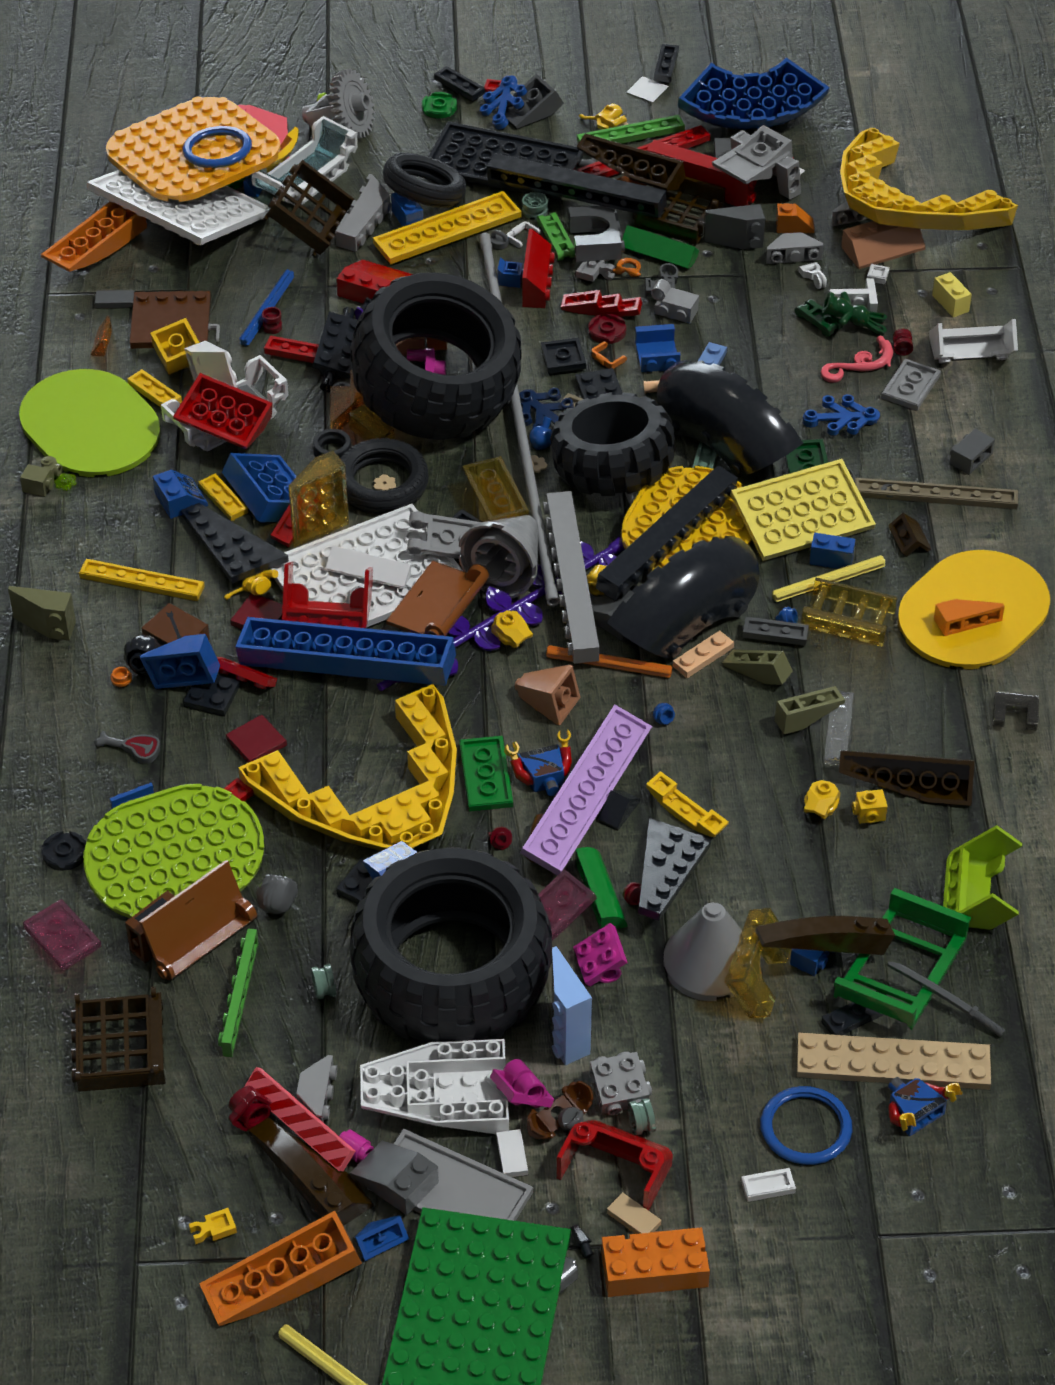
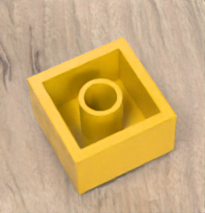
M186 318L150 333L152 345L169 375L189 366L184 348L198 344L199 341Z

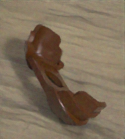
M582 1081L571 1082L568 1086H564L561 1089L563 1095L553 1101L551 1108L545 1107L539 1113L533 1109L527 1118L528 1134L536 1139L544 1140L556 1136L554 1132L560 1128L558 1120L554 1119L551 1115L553 1108L558 1107L563 1110L567 1107H574L585 1114L592 1105L594 1097L590 1086Z

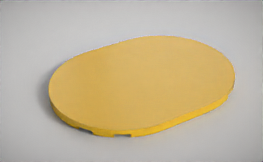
M694 466V468L672 467L668 469L666 474L661 475L659 481L651 486H642L622 523L621 539L624 549L630 546L714 469L702 466ZM737 481L736 484L737 488L742 487V484L739 481ZM728 497L721 508H716L710 518L703 520L700 527L691 531L688 538L679 542L677 548L674 551H670L662 562H658L654 566L653 570L658 566L661 568L669 563L668 558L682 549L686 552L692 548V544L702 540L709 542L713 537L723 539L725 536H733L742 539L749 545L752 538L732 498Z
M991 550L964 551L940 561L906 592L899 606L898 626L906 639V643L923 658L949 668L951 665L963 667V669H979L980 666L995 665L1010 657L1043 625L1049 611L1050 594L1041 575L1019 558ZM953 599L1003 603L1005 606L1002 621L947 636L943 635L935 622L934 613L936 604Z

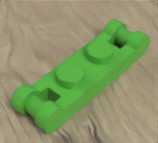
M556 212L549 213L548 216H537L538 226L542 228L548 242L551 244L556 260L560 261L565 257L574 258V246Z

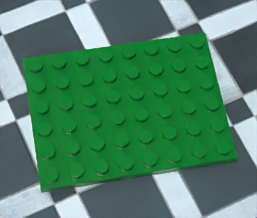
M422 1207L382 1385H542L571 1229Z

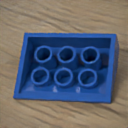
M230 453L222 471L255 518L262 523L280 521L300 487H304L280 455Z

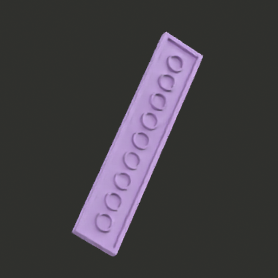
M614 704L528 838L520 854L560 876L605 804L610 790L615 788L652 726Z

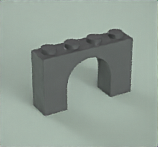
M604 206L568 207L570 233H600L574 236L576 262L621 259V252H625L624 240H622L618 213L614 212L613 208Z

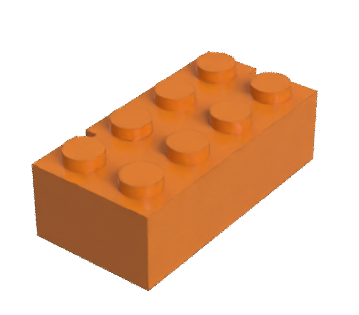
M702 1227L629 1234V1239H625L624 1235L602 1237L601 1255L608 1297L709 1287L710 1269L707 1252L705 1251Z

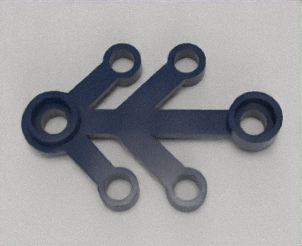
M551 388L545 393H536L531 389H526L519 393L521 405L523 406L524 419L528 418L524 420L525 426H529L532 423L531 407L536 410V423L532 429L538 425L541 426L544 416L551 418V422L555 424L559 417L552 411H565L567 408L574 407L571 398H565L559 403L542 404L539 402L543 400L558 401L561 398L558 388Z

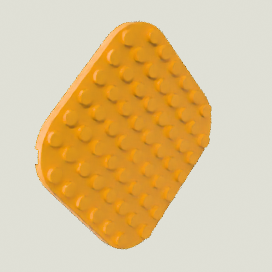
M194 97L190 101L180 103L169 110H164L155 116L148 117L139 123H134L123 130L116 131L106 145L108 160L147 193L159 200L169 201V199L179 200V202L202 197L262 170L274 163L279 157V151H281L280 140L275 133L225 97ZM215 126L236 127L246 132L252 140L251 150L244 159L233 165L220 168H204L193 165L186 160L182 151L188 137L202 129ZM214 135L195 143L192 147V153L205 159L225 158L238 152L243 147V142L239 138L230 135Z

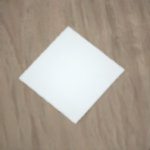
M642 76L627 93L654 102L669 86Z

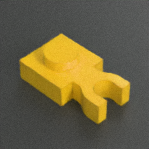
M229 1208L205 1215V1222L189 1224L191 1233L200 1231L199 1234L193 1235L195 1245L203 1242L209 1236L215 1241L237 1233Z

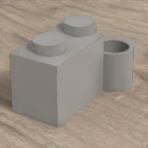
M664 279L658 280L651 290L652 297L658 300L655 304L654 314L691 323L699 308V295L671 288L669 282Z

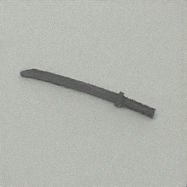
M887 963L889 968L946 1000L968 1015L967 1018L977 1020V1022L991 1030L998 1037H1001L1005 1032L1004 1028L978 1011L980 1008L976 1005L974 1007L968 1005L952 993L900 963Z

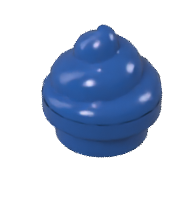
M784 607L775 619L776 621L798 623V614L795 608Z
M660 703L654 708L653 718L657 723L669 724L673 721L675 712L670 704Z

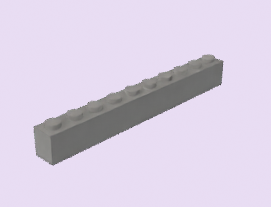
M571 491L547 493V502H543L544 515L548 514V517H546L547 530L551 529V532L548 533L549 544L554 546V548H551L552 560H556V563H554L555 576L559 575V579H556L557 590L562 593L559 595L560 607H564V610H562V621L567 623V626L564 627L565 638L570 640L567 643L568 655H572L574 664L599 661V643Z

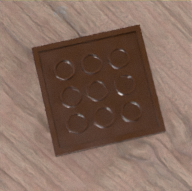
M211 291L134 292L130 349L154 348L150 333L184 318L187 319L199 343L203 341L208 342Z

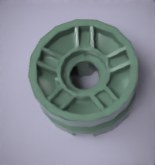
M530 192L523 196L522 212L526 218L530 219L532 217L537 220V216L547 215L548 199L544 194Z
M326 964L323 968L312 967L311 975L317 1000L324 999V996L328 995L330 997L336 996V985L334 984L331 965Z
M646 1098L641 1099L639 1103H636V1101L628 1102V1115L633 1133L640 1135L643 1131L648 1133L654 1132L656 1128L652 1127V1124L656 1123L650 1100Z

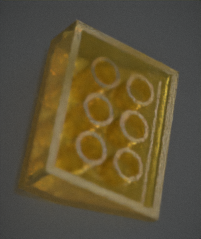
M332 450L314 458L288 486L293 545L295 547L349 524L346 468L342 460Z

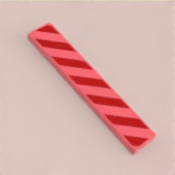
M256 1067L245 1086H252L258 1093L269 1098L272 1102L269 1106L273 1114L334 1168L344 1172L356 1151L262 1068Z

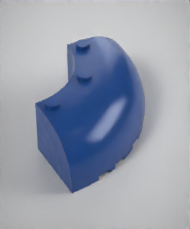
M785 58L777 66L762 74L748 73L735 75L731 71L710 63L679 97L678 108L692 117L715 126L741 130L759 129L762 125L769 128L794 120L808 112L828 94L830 87L788 58Z

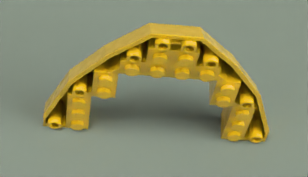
M876 128L861 131L843 151L840 175L849 208L878 224L918 229L975 230L1010 226L1013 223L1018 205L1012 203L1008 198L997 195L993 190H986L960 202H955L948 195H940L920 203L914 197L905 195L899 189L885 184L883 180L879 179L881 169L895 162L900 143L895 141L893 137L880 133Z
M431 684L395 700L396 719L417 746L407 751L408 769L420 785L352 815L348 814L329 786L308 794L278 750L238 767L239 778L244 784L253 789L254 795L291 821L340 841L383 851L400 841L414 848L442 835L454 794L457 748L444 698L434 684Z

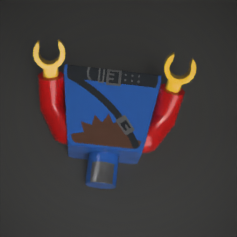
M567 730V739H562L560 731L558 732L557 740L561 743V747L555 744L519 753L517 756L516 753L519 751L518 743H512L514 752L510 751L509 746L506 745L504 753L512 759L510 763L515 777L524 784L530 785L535 792L546 790L549 796L556 795L560 790L559 786L564 784V777L569 774L572 764L571 748L568 746V741L571 737L570 731Z
M895 1077L888 1084V1087L893 1092L888 1106L890 1122L893 1125L902 1127V1130L910 1137L945 1114L946 1099L954 1102L957 1099L956 1095L963 1094L959 1084L951 1083L946 1087H939L924 1083L919 1078H915L905 1084L899 1077Z

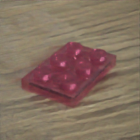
M565 869L538 894L551 924L552 941L597 899L594 892Z
M62 899L23 922L26 931L62 970L102 947L101 941Z

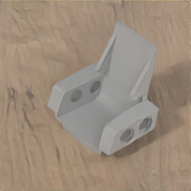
M762 125L752 135L742 130L730 137L731 151L712 162L714 167L744 184L754 180L770 179L773 174L777 176L779 194L788 199L801 194L799 161L793 159L792 140L765 125Z

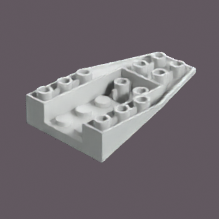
M504 1039L431 1042L360 1065L361 1108L435 1126L491 1134L509 1131L507 1097L502 1091L497 1089V1085L490 1078L493 1069L503 1070L506 1066Z

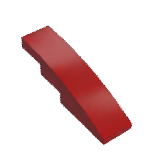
M600 290L564 294L561 303L562 310L594 316H606V314H614L619 317L640 315L642 307L641 297L622 299L620 294L602 296Z

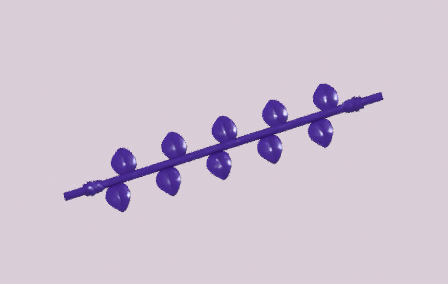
M620 537L616 538L615 541L610 543L608 548L594 555V551L589 544L580 541L585 570L597 563L607 566L617 557L614 554L625 550ZM537 564V575L532 584L540 588L511 604L512 600L508 593L489 586L486 592V603L492 611L498 613L469 629L468 620L460 616L448 633L450 636L456 637L454 638L455 647L474 637L476 645L482 650L493 651L499 649L501 641L491 632L489 627L492 626L496 615L506 610L517 611L528 626L542 623V610L531 603L545 595L541 565ZM456 658L449 676L457 674L458 661ZM383 680L377 684V687L380 691H383L396 682L401 683L402 681Z

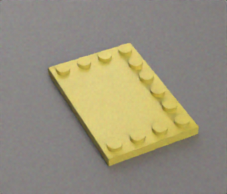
M843 459L731 490L730 493L762 561L811 547L814 532L847 537L874 529L876 525Z

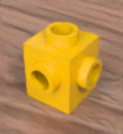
M883 789L856 792L855 802H852L853 815H857L859 824L886 821L888 806Z

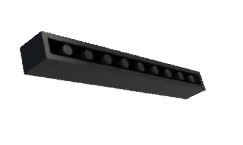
M497 153L487 164L488 181L654 218H659L667 206L666 190Z
M717 466L598 574L596 589L615 601L622 595L625 596L634 584H638L641 581L642 576L650 573L658 562H662L670 551H674L679 542L686 540L691 531L698 529L703 520L710 518L716 508L723 506L725 500L731 497V490L737 489L738 477Z

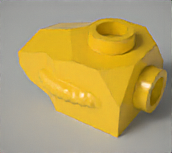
M506 610L499 613L494 618L491 626V632L504 645H510L514 648H517L524 640L533 637V633L528 628L527 623L517 611Z
M824 780L813 782L804 797V812L815 813L823 819L832 815L840 800V791L835 784Z

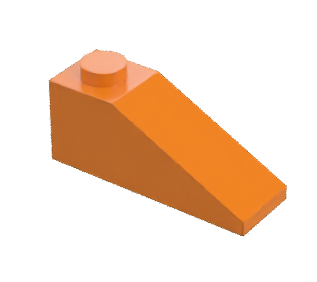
M953 599L936 604L934 620L943 635L947 636L1002 621L1005 606L1003 603Z

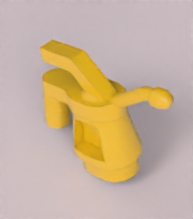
M614 103L605 106L596 116L579 115L581 119L596 120L597 126L601 130L617 127L627 122L624 115L620 117L623 113L621 107Z
M265 570L248 577L243 581L241 588L229 594L227 593L224 598L226 600L230 599L231 596L243 590L256 596L264 594L271 588V581L268 578H277L278 571Z

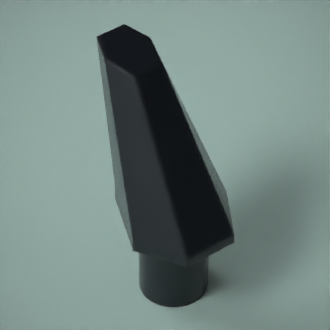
M578 1225L572 1226L571 1231L576 1246L581 1249L584 1258L593 1256L594 1253L590 1246L592 1240Z

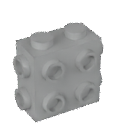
M622 1052L614 1057L607 1058L602 1056L590 1061L589 1074L601 1115L618 1114L622 1110L628 1109V1102L636 1101V1103H639L641 1099H649V1096L652 1095L651 1084L649 1081H645L644 1074H646L644 1061L639 1060L637 1052Z

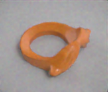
M624 258L618 261L616 268L612 271L616 274H623L626 271L630 276L637 277L641 276V273H639L641 264L636 259ZM632 263L636 266V269L625 268L622 265Z

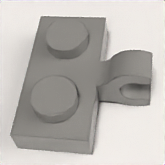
M609 260L583 261L576 270V277L593 282L600 273L605 279L612 280L615 274L610 272H612L615 266L607 264Z

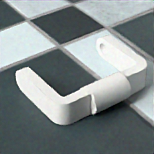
M524 221L511 229L507 236L511 244L521 248L523 246L522 242L514 238V236L525 228L527 230L533 229L538 234L541 231L529 222Z

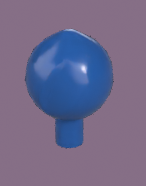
M544 416L541 426L534 427L530 432L529 439L536 450H543L551 445L550 437L552 431L549 429L551 422L549 417Z

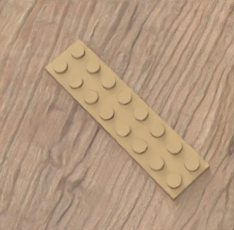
M798 1033L797 1077L890 1083L892 1079L899 1077L905 1084L915 1078H919L924 1083L939 1087L958 1083L960 1088L990 1090V1045Z

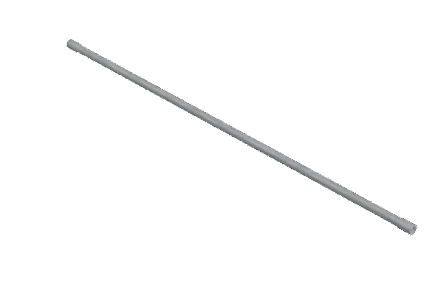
M482 233L479 236L483 251L490 293L501 301L490 234ZM516 385L510 401L531 514L538 524V552L545 584L546 601L549 606H556L559 604L558 590L552 570L518 385Z

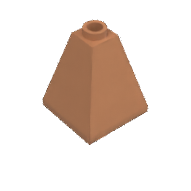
M572 665L524 673L515 682V690L518 691L519 697L559 726L581 698Z

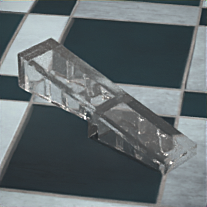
M839 691L844 697L845 703L829 714L824 764L839 765L840 750H848L854 693Z

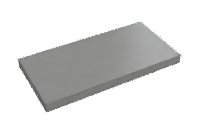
M406 1129L402 1130L394 1142L395 1145L422 1154L438 1166L439 1183L412 1209L420 1214L422 1207L516 1221L533 1194L532 1186Z

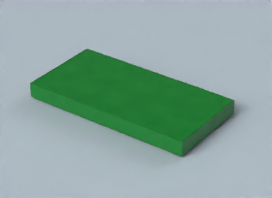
M503 736L459 740L469 812L513 807Z

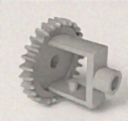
M346 69L336 73L330 83L333 87L329 88V91L333 92V94L322 96L315 104L302 108V117L311 129L313 123L323 116L357 132V139L369 135V132L372 131L371 127L374 126L372 121L375 118L372 114H375V111L372 109L374 104L371 101L373 96L369 95L371 90H367L368 84L364 83V78H360V73H356V70Z

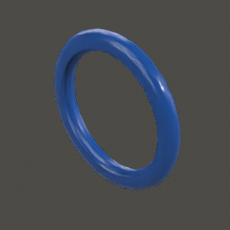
M215 126L202 129L188 137L182 151L186 160L193 165L204 168H220L233 165L244 159L251 150L252 140L246 132L236 127ZM214 135H230L239 138L243 142V147L238 152L225 158L205 159L192 153V147L195 143Z
M811 1086L792 1087L779 1092L768 1101L760 1118V1129L770 1149L783 1159L801 1165H816L834 1159L845 1150L853 1132L852 1120L844 1104L833 1094ZM812 1098L820 1100L829 1105L838 1115L840 1121L839 1137L831 1147L822 1152L801 1153L785 1147L775 1136L772 1127L774 1113L784 1102L791 1099Z

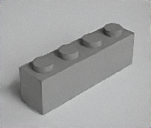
M369 174L366 178L368 181L366 187L362 186L359 190V199L357 201L353 200L349 214H345L335 231L336 246L356 252L360 246L364 245L368 236L372 235L374 229L382 222L384 216L390 212L392 207L390 194L372 174Z

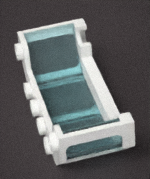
M324 116L312 125V140L270 172L267 173V169L264 168L253 173L252 185L275 194L280 186H284L281 183L285 177L291 175L288 173L294 164L298 165L302 160L333 182L346 172L349 167L346 161L350 153H355L358 147L357 132ZM298 176L293 181L303 190L308 185ZM291 186L287 191V194L297 201L302 195ZM311 186L308 194L313 197L318 191ZM283 197V201L293 204L288 199ZM304 197L301 204L303 205L308 199Z

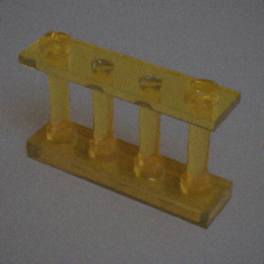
M815 578L813 595H817L813 608L804 606L801 624L809 625V629L879 646L884 645L887 626L882 624L886 613L895 614L896 596ZM825 598L837 600L833 613L821 610ZM846 603L858 605L854 618L841 615ZM866 608L878 610L874 623L862 620Z

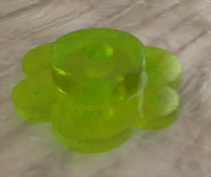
M62 473L59 477H55L54 483L56 488H62L65 491L70 490L72 486L77 484L76 476L74 474Z

